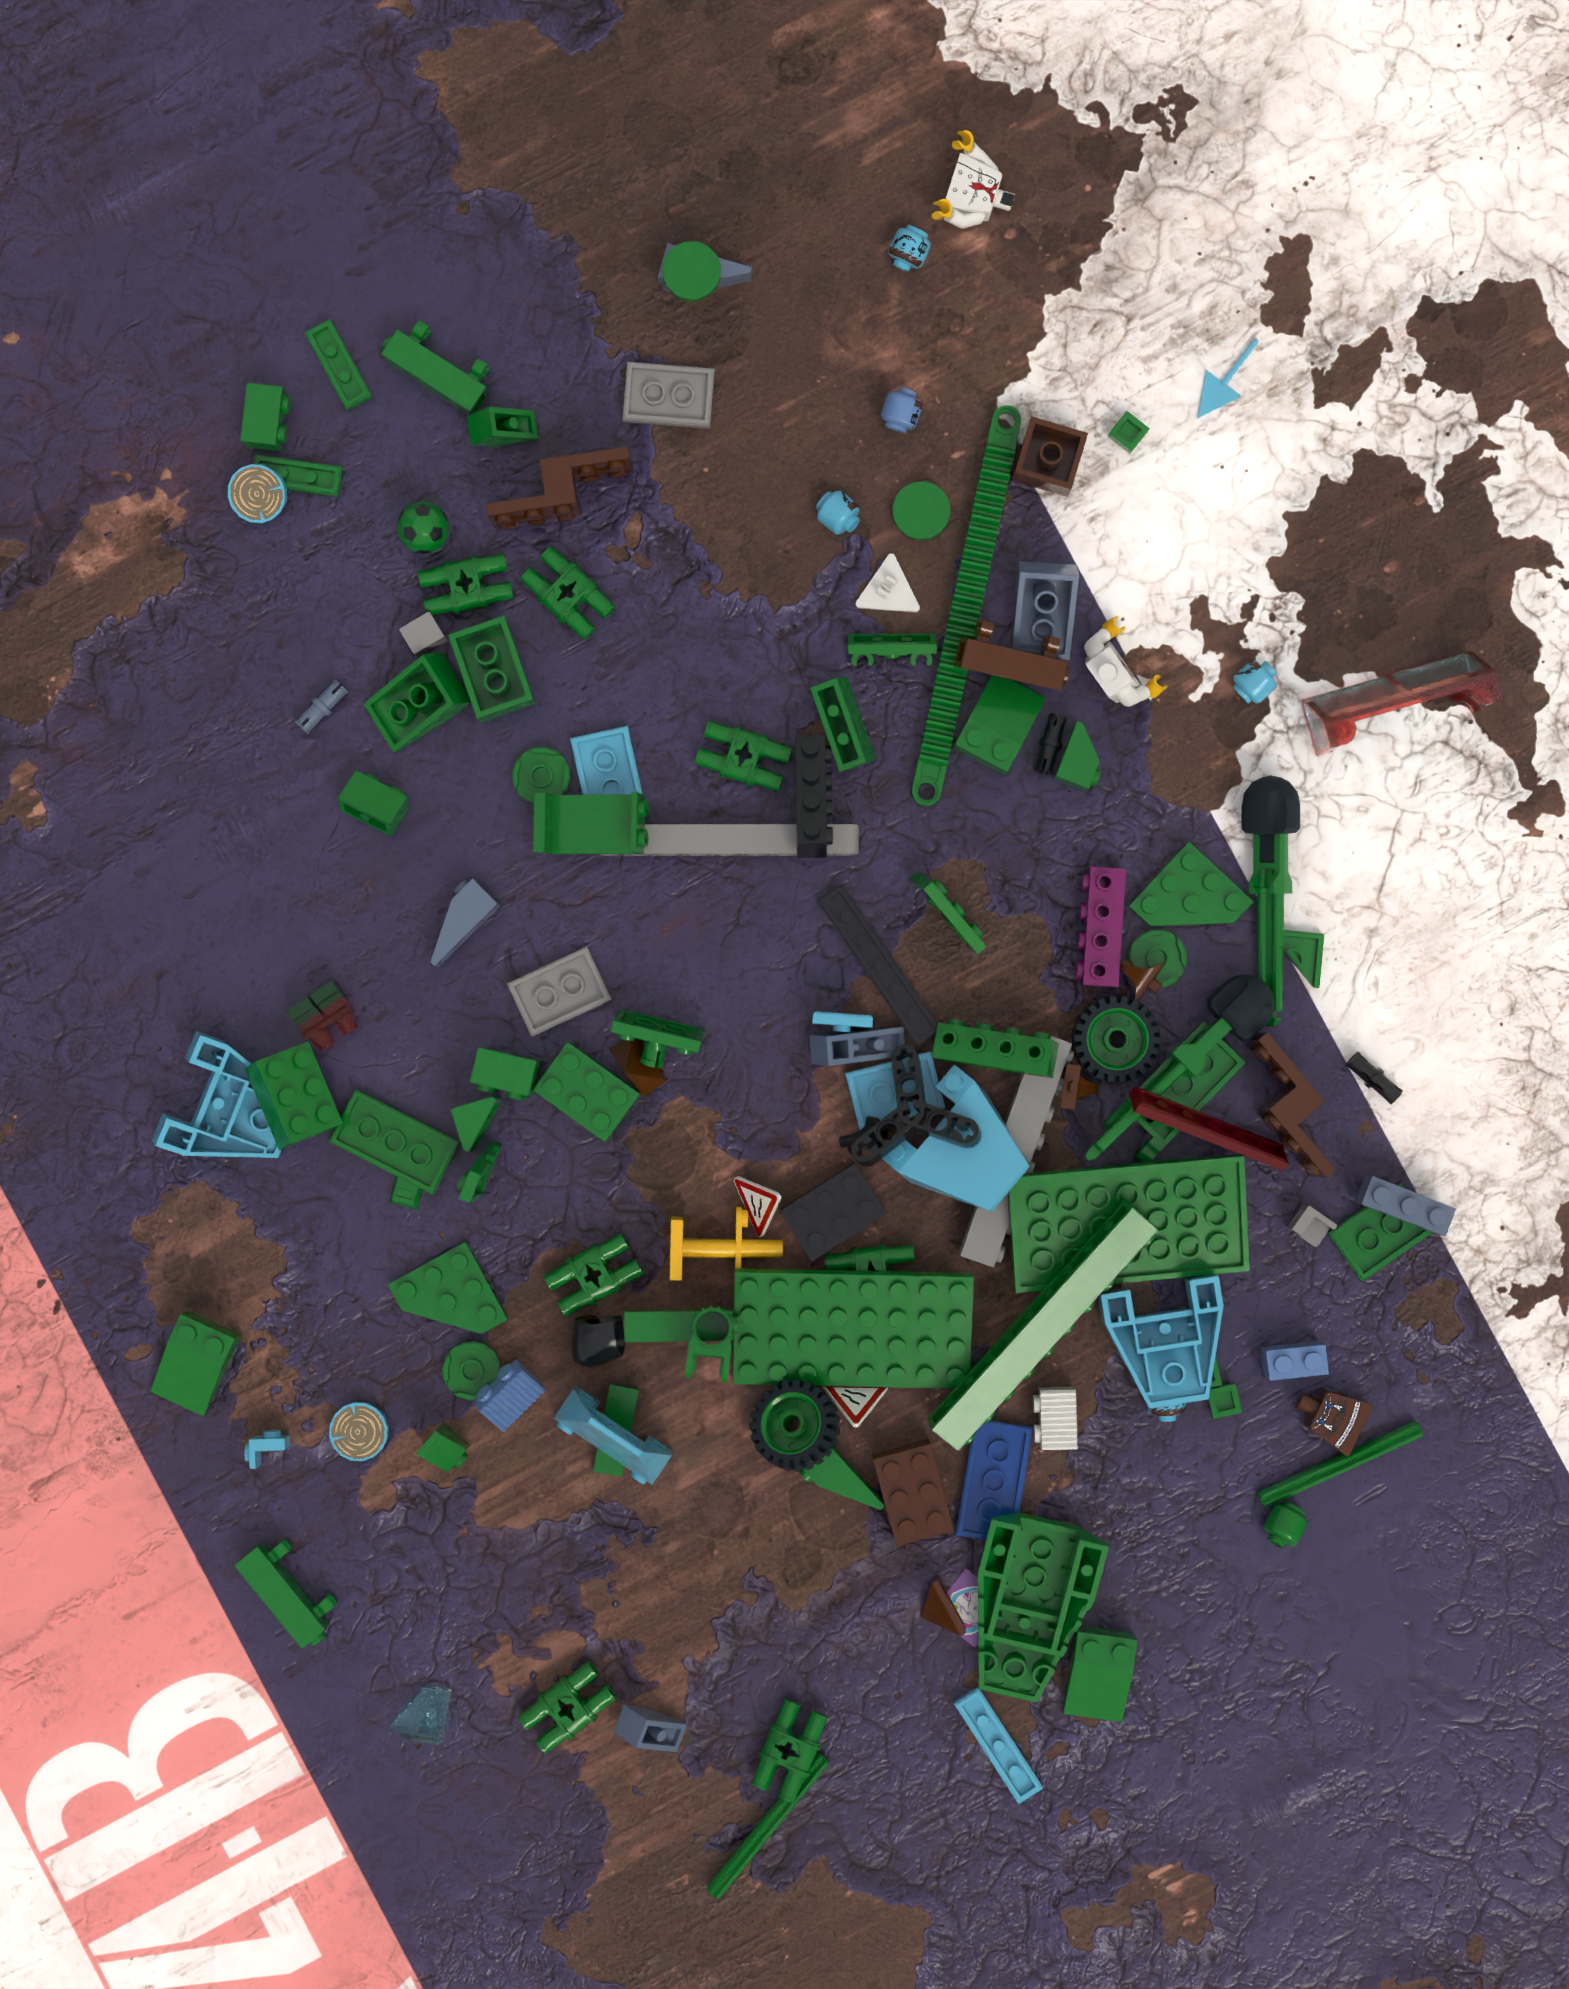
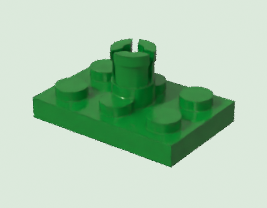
M621 1008L613 1021L611 1029L612 1033L618 1034L617 1037L623 1040L634 1041L635 1038L645 1040L640 1063L653 1068L655 1066L657 1068L663 1067L667 1046L675 1047V1051L686 1055H692L693 1052L698 1053L706 1031L705 1028Z

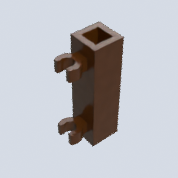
M979 619L976 623L974 640L960 637L954 666L1061 691L1062 685L1067 683L1069 677L1068 662L1055 659L1060 646V638L1044 635L1040 655L988 643L994 623Z

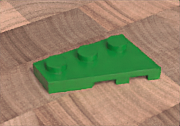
M916 872L909 878V881L915 887H918L928 895L926 900L941 915H945L944 920L969 949L979 954L986 948V945L981 941V938L984 936L974 923L967 924L962 918L966 913L955 901L950 903L945 895L948 892L937 879L932 882L919 872Z
M491 1140L470 1171L466 1174L463 1173L457 1190L461 1192L460 1200L471 1203L481 1199L501 1149V1143Z

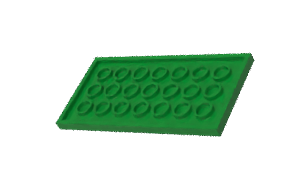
M1241 1154L1026 1173L1022 1175L1008 1192L1015 1293L1042 1291L1124 1200L1128 1201L1149 1219L1158 1231L1155 1233L1153 1241L1148 1246L1142 1247L1135 1255L1133 1263L1127 1269H1122L1115 1277L1113 1284L1250 1271L1245 1158Z
M735 1268L734 1315H739V1333H734L733 1384L782 1385V1381L789 1380L793 1382V1380H800L814 1386L954 1389L970 1371L974 1275L973 1273Z

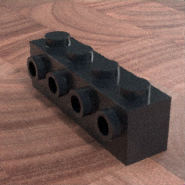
M795 735L797 858H827V845H833V827H827V817H832V800H826V791L832 790V773H826V764H831V746H825V735Z

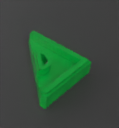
M1284 930L1283 952L1313 988H1319L1325 934Z

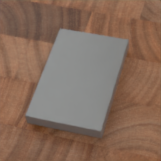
M627 362L623 422L710 429L715 368Z
M587 946L507 983L531 1037L612 1000Z

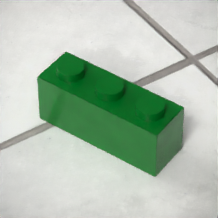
M848 677L835 678L811 687L810 689L839 772L852 770L876 761Z

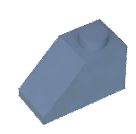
M624 1704L614 1733L635 1748L677 1752L688 1724L647 1707Z

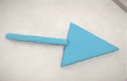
M1253 339L1222 381L1206 370L1198 418L1241 397V395L1227 386V383L1258 344V339Z

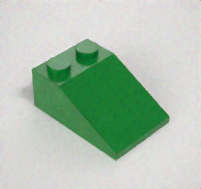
M441 652L423 654L368 699L364 706L393 753H396L454 717L469 705L471 700Z
M992 675L953 749L1005 776L1046 698L1011 679Z
M191 1311L180 1314L166 1345L150 1392L201 1416H205L242 1335Z
M1081 1625L1077 1633H1074L1063 1714L1122 1722L1133 1675L1137 1638L1133 1632Z

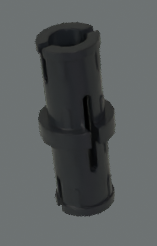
M1050 713L1044 738H1040L1039 745L1041 749L1036 767L1034 768V771L1043 774L1044 770L1046 772L1045 775H1053L1057 753L1062 749L1063 744L1060 741L1065 723L1067 722V717L1059 715L1057 720L1056 714Z
M1359 1051L1347 1061L1345 1066L1349 1067L1365 1081L1364 1085L1368 1089L1373 1088L1389 1104L1394 1103L1402 1094L1403 1090L1384 1075V1070L1372 1065Z

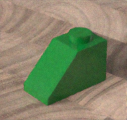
M489 406L467 416L471 445L498 447L539 439L535 412L533 410Z
M1079 721L1073 726L1053 779L1086 792L1090 785L1096 786L1101 770L1097 769L1100 762L1083 723Z
M443 1422L416 1454L448 1472L452 1466L458 1469L469 1457L465 1451L470 1445Z

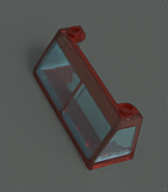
M1471 651L1305 698L1300 702L1316 757L1329 754L1335 748L1351 742L1356 735L1355 721L1451 695L1453 703L1463 702L1467 704L1471 713L1484 710L1504 700L1496 670Z

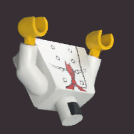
M968 130L957 132L962 137L963 143L959 140L952 142V147L956 150L964 149V154L960 153L946 199L933 202L941 211L932 213L934 220L944 218L946 222L961 229L979 225L983 221H989L993 207L1010 212L1015 196L1013 193L999 189L1003 174L999 172L998 167L990 157L973 142V135Z
M1115 616L1103 623L1102 629L1085 643L1084 650L1087 654L1085 664L1107 696L1114 702H1121L1124 706L1128 707L1149 697H1158L1167 688V685L1162 687L1157 683L1161 678L1160 675H1155L1145 685H1140L1110 642V639L1126 629L1125 626L1119 628L1116 625V619L1119 617Z

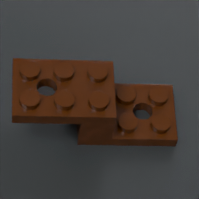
M628 446L541 459L540 466L545 495L486 504L487 515L494 528L499 527V530L502 531L517 528L516 524L528 523V526H539L545 524V520L557 518L558 522L574 520V516L581 515L576 480H581L582 483H591L598 481V477L610 475L612 479L626 477L627 472H633Z
M1268 1032L1257 1033L1249 1041L1252 1045L1250 1048L1251 1053L1258 1061L1262 1062L1264 1060L1269 1065L1271 1070L1268 1072L1279 1085L1282 1083L1285 1085V1087L1259 1107L1263 1113L1260 1118L1270 1130L1275 1129L1281 1134L1282 1138L1279 1139L1281 1144L1290 1153L1294 1152L1301 1158L1298 1163L1309 1176L1313 1174L1315 1177L1328 1179L1336 1172L1335 1168L1298 1125L1320 1107L1325 1100Z

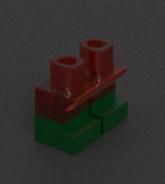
M331 980L310 994L311 997L304 998L285 1011L291 1021H294L300 1029L305 1040H311L320 1051L326 1050L335 1043L328 1032V1029L335 1024L344 1036L358 1028L357 1022L352 1015L355 1010L338 982Z

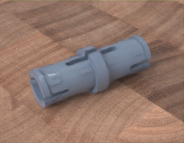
M334 679L318 698L314 697L311 700L313 703L294 722L309 734L325 715L329 716L332 713L330 710L348 691Z

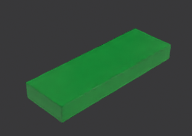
M331 319L304 332L347 411L373 398Z
M255 454L254 463L266 464L279 473L284 479L287 490L340 497L344 470L342 467Z
M610 1383L604 1415L630 1433L639 1388ZM597 1448L593 1472L622 1477L624 1466Z

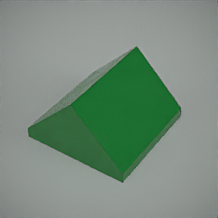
M492 1096L451 1109L464 1151L468 1153L476 1151L503 1098Z

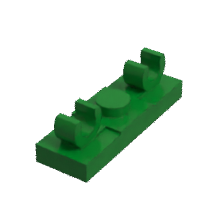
M935 633L847 634L848 654H851L853 666H857V658L860 655L867 656L868 666H872L874 662L873 654L883 655V657L889 659L910 654L912 666H915V659L918 655L926 656L927 666H930L932 664V654H937Z

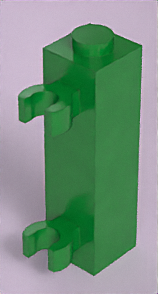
M420 320L414 326L409 337L396 330L393 336L389 335L382 345L383 352L381 353L385 362L467 415L479 411L489 395L486 386L481 384V381L490 371L487 363L478 358L468 375L422 346L431 334V330H429V326Z
M702 1308L626 1309L624 1312L625 1342L690 1341L693 1335L690 1332L693 1326L691 1320L695 1319V1313L699 1314ZM720 1308L724 1312L727 1311L729 1318H733L731 1323L735 1326V1329L732 1330V1333H739V1315H733V1308ZM715 1313L703 1316L698 1321L696 1327L697 1336L701 1341H723L729 1332V1325L725 1318Z
M286 1538L272 1550L262 1542L234 1566L301 1649L309 1643L314 1647L327 1636L324 1630L330 1623L324 1615L338 1602L330 1593L315 1605L280 1563L279 1559L293 1548Z

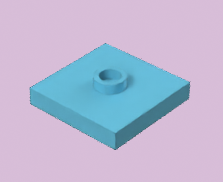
M815 1011L812 1016V1024L833 1026V1031L850 1032L851 1027L872 1028L873 1017L872 1015Z

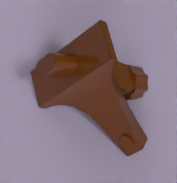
M1125 959L1120 964V970L1135 985V1000L1140 1001L1148 989L1155 994L1159 991L1162 983L1155 978L1164 967V964L1159 963L1152 968H1138L1128 959Z
M1067 1064L1060 1108L1075 1110L1076 1102L1080 1097L1098 1094L1099 1084L1085 1080L1081 1076L1080 1065Z

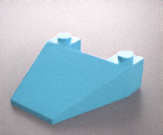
M196 1031L185 1059L189 1063L211 1070V1074L191 1123L163 1113L152 1138L154 1145L183 1156L278 1158L281 1150L277 1147L245 1070L252 1063L225 1041Z
M953 1065L935 1088L955 1104L950 1112L971 1118L977 1123L982 1134L979 1143L971 1148H963L928 1136L918 1149L905 1140L882 1159L912 1184L992 1212L1030 1165L988 1094L972 1078L956 1065ZM944 1117L934 1130H943L947 1126V1118ZM954 1125V1130L959 1131L964 1139L967 1135L972 1136L974 1134L970 1127L967 1131H963Z
M1218 1275L1184 1278L1189 1306L1187 1308L1134 1316L1131 1292L1128 1288L1107 1290L1097 1297L1101 1321L1149 1409L1209 1399L1224 1306Z
M575 1385L554 1417L558 1421L556 1425L567 1434L576 1433L631 1470L630 1475L642 1484L648 1482L653 1485L671 1458L673 1450L651 1435H648L646 1440L642 1441L596 1410L600 1401Z

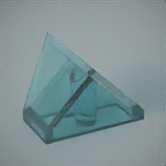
M422 1686V1690L388 1728L411 1742L442 1745L447 1735L452 1689Z

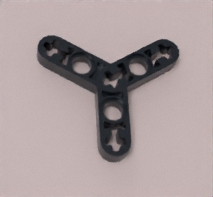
M900 1045L894 1049L891 1058L897 1108L860 1136L853 1143L851 1151L854 1159L860 1165L867 1167L876 1164L916 1131L963 1148L976 1146L981 1140L982 1134L977 1123L971 1118L926 1103L919 1054L910 1045ZM904 1054H909L910 1056L908 1067L911 1072H906L905 1066L900 1061L904 1059ZM908 1080H914L917 1082L915 1091L910 1094L902 1092L903 1083ZM908 1102H913V1106L918 1113L915 1115L914 1120H910L906 1116L911 1113ZM937 1117L947 1118L948 1123L943 1130L937 1131L932 1129V1123ZM954 1125L963 1131H967L970 1127L974 1134L972 1136L967 1135L964 1139L959 1131L954 1130ZM888 1126L897 1128V1134L891 1140L882 1138V1132ZM875 1136L880 1144L883 1145L881 1148L874 1142L873 1138ZM864 1146L871 1152V1155L868 1157L861 1151Z

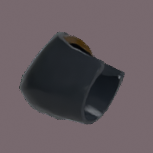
M585 1315L575 1318L571 1346L574 1362L581 1366L594 1367L623 1356L625 1335L621 1315L605 1318Z

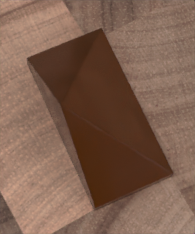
M635 1038L634 1041L622 1040L610 1049L624 1073L643 1097L668 1081L660 1068L656 1066L653 1068L640 1063L644 1046L639 1039Z
M938 1574L933 1576L921 1618L960 1636L966 1634V1626Z

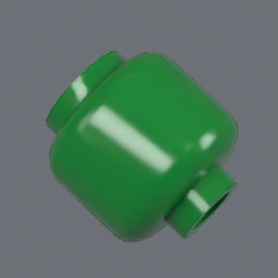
M1289 1502L1276 1504L1263 1525L1265 1532L1269 1535L1267 1540L1282 1549L1285 1545L1296 1546L1308 1526V1522L1304 1517L1306 1513Z

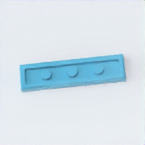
M979 1686L953 1701L955 1707L1018 1804L1043 1789V1785L983 1692L979 1690Z

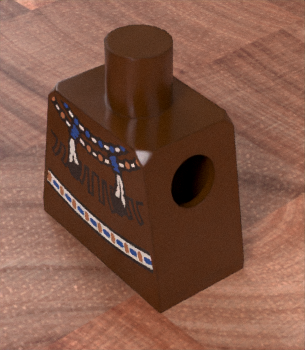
M1322 1388L1317 1398L1302 1392L1297 1399L1295 1408L1308 1414L1304 1426L1349 1457L1373 1405L1364 1400Z

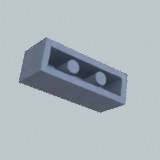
M1364 1175L1354 1201L1357 1204L1441 1236L1447 1235L1456 1211L1454 1207L1370 1175Z

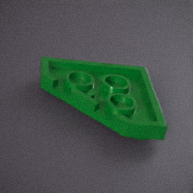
M1187 842L1130 903L1128 908L1149 927L1232 924L1254 901L1190 842Z
M467 1241L388 1284L402 1311L483 1334L509 1319Z

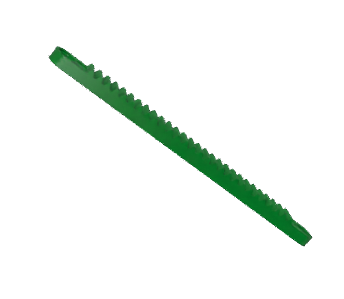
M1010 405L1001 406L994 412L987 438L912 785V798L917 805L922 807L932 806L939 800L968 672V669L954 666L960 637L973 640L975 637L976 623L981 612L1021 426L1020 412ZM1003 414H1009L1014 418L1015 424L1012 428L1004 429L999 425L998 418ZM922 784H930L935 790L934 797L929 800L921 799L918 795V788Z

